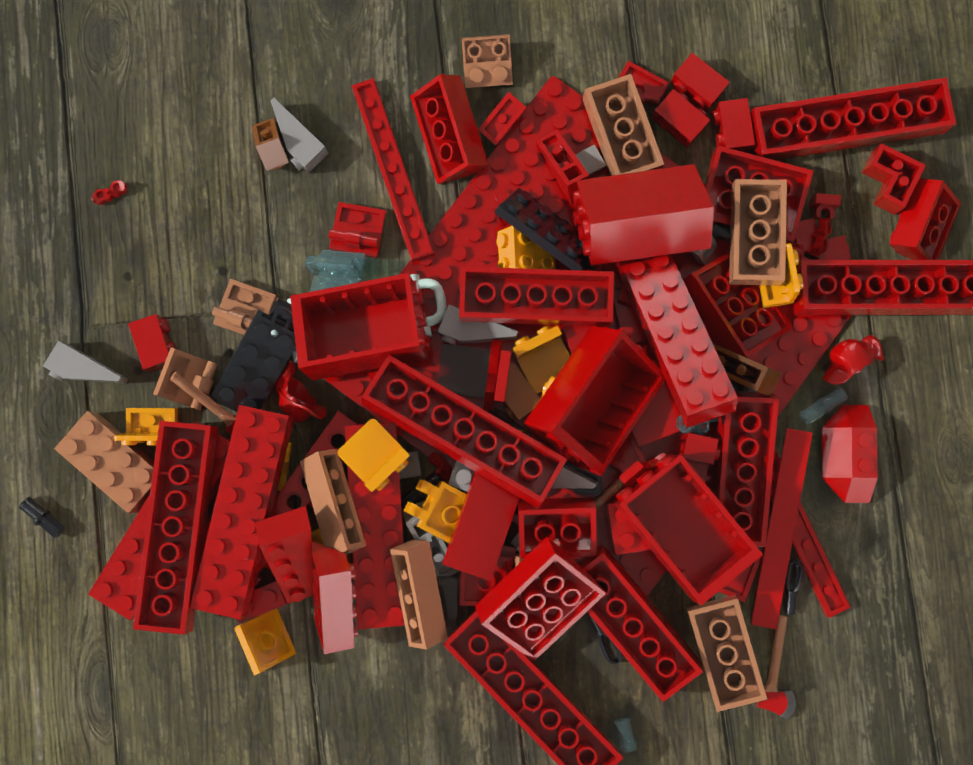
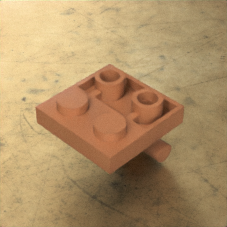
M510 34L462 38L465 88L513 85Z
M230 279L220 306L213 308L212 315L216 316L213 324L244 335L258 308L269 315L277 295Z
M170 348L153 394L201 410L202 404L172 382L170 378L177 372L204 394L209 395L214 382L212 378L217 364Z

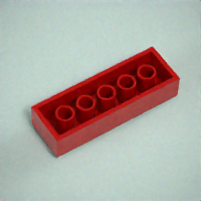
M461 266L460 322L610 327L613 323L614 272Z
M735 391L738 397L736 411L720 416L718 421L717 439H719L718 446H721L718 461L715 460L713 494L757 547H766L779 398L773 393L770 397L760 392Z
M605 546L597 551V556L589 557L580 565L606 592L587 612L662 702L666 701L703 672L702 661Z

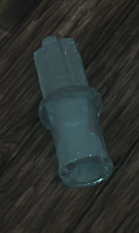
M837 387L823 398L818 397L816 399L817 402L800 412V417L805 424H810L822 415L830 414L833 408L848 400V397L841 387Z

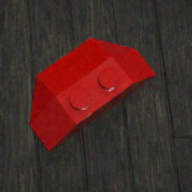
M844 404L821 427V478L839 496L843 503H870L878 479L877 427L868 405Z

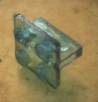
M322 250L317 256H307L305 265L314 275L310 292L360 282L367 258L364 253Z

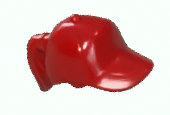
M868 335L862 340L846 339L838 343L830 351V365L823 375V380L830 384H842L848 381L855 373L861 372L865 366L872 364L874 358L879 361L884 360L885 357L883 356L882 346L878 338Z
M289 360L275 383V389L280 395V409L284 415L293 417L294 422L297 423L304 422L310 416L323 419L326 416V409L316 403V399L309 395L306 387L300 381L293 378L295 366Z

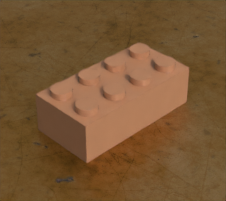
M629 74L585 89L582 100L610 176L662 169L664 162L632 75Z
M735 179L732 184L729 284L780 286L785 281L787 180Z
M87 411L54 449L127 513H138L150 495L154 461L136 445H121V441H114V435L122 433L99 413Z
M735 595L705 602L702 606L697 604L686 607L716 711L720 712L767 700L738 598Z

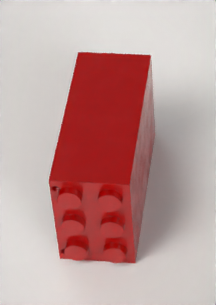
M694 164L577 180V191H573L574 205L577 206V211L573 213L575 226H578L579 240L582 241L584 256H589L591 265L711 249L714 206Z
M409 273L290 296L298 368L312 380L377 369L381 367L388 355L403 363L429 359L428 351L431 350L429 336H426L424 327L428 326L426 313L422 312L421 304L424 303L422 289H419L417 280L413 281Z
M591 326L524 422L558 454L567 458V461L572 466L599 476L603 474L665 382L658 362L650 359L646 355L647 351L640 345L635 344L630 339L631 335L621 328L615 330L607 326Z
M667 454L655 463L658 468L653 472L652 470L649 472L647 470L636 479L637 485L633 488L626 487L616 495L618 500L614 502V505L690 599L702 606L763 554L681 454Z

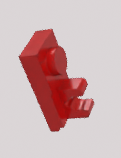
M508 92L478 130L498 146L525 113L527 107Z

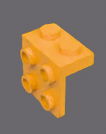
M510 226L498 231V268L556 270L555 257L516 228Z
M791 243L786 244L785 281L780 286L759 285L763 308L793 304L800 293V289H803L802 275L797 274L796 265L799 263L798 253L796 249H792Z
M550 325L537 331L538 335L531 339L528 336L521 338L515 342L516 346L512 350L528 383L536 393L542 392L545 383L552 376L556 377L570 358L561 339L562 333L558 325L553 328Z
M126 408V433L114 435V441H121V445H137V443H145V441H147V445H156L159 421L178 422V408Z
M370 419L338 450V456L357 474L371 492L375 489L380 491L390 481L388 476L394 470L399 473L409 463L407 458L410 456L375 419Z

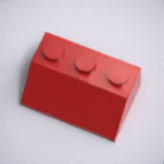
M918 180L906 207L899 214V221L895 231L890 236L889 244L898 254L912 260H939L961 205L959 199L943 180Z
M593 497L544 499L539 508L524 500L518 501L520 559H524L546 537L554 541L571 557L597 556L596 506Z

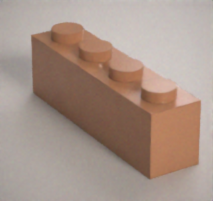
M338 449L318 451L301 460L300 464L324 546L346 555L365 547L366 543L341 459L338 456Z
M410 540L390 549L409 647L427 650L448 638L430 542Z

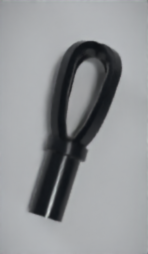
M789 560L784 585L786 589L785 613L792 615L795 614L796 596H798V590L802 585L804 577V566L797 560ZM795 564V579L791 589V568Z
M589 615L588 617L597 632L596 635L599 637V644L606 660L611 664L620 662L623 659V654L611 641L618 652V657L612 659L609 656L603 636H606L609 640L610 638Z

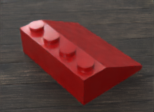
M718 145L713 151L704 185L714 206L713 222L730 226L731 186L735 179L787 180L786 241L793 243L813 170Z
M730 252L693 272L683 281L712 342L748 358L791 330L793 326L780 306L763 308L759 285L729 284Z
M546 537L475 607L483 626L535 661L597 603L606 592L564 549Z

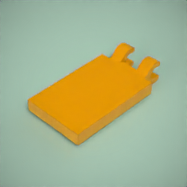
M420 479L416 489L427 494L428 497L422 508L408 502L404 512L420 519L417 527L450 543L467 494L443 481H439L436 487Z

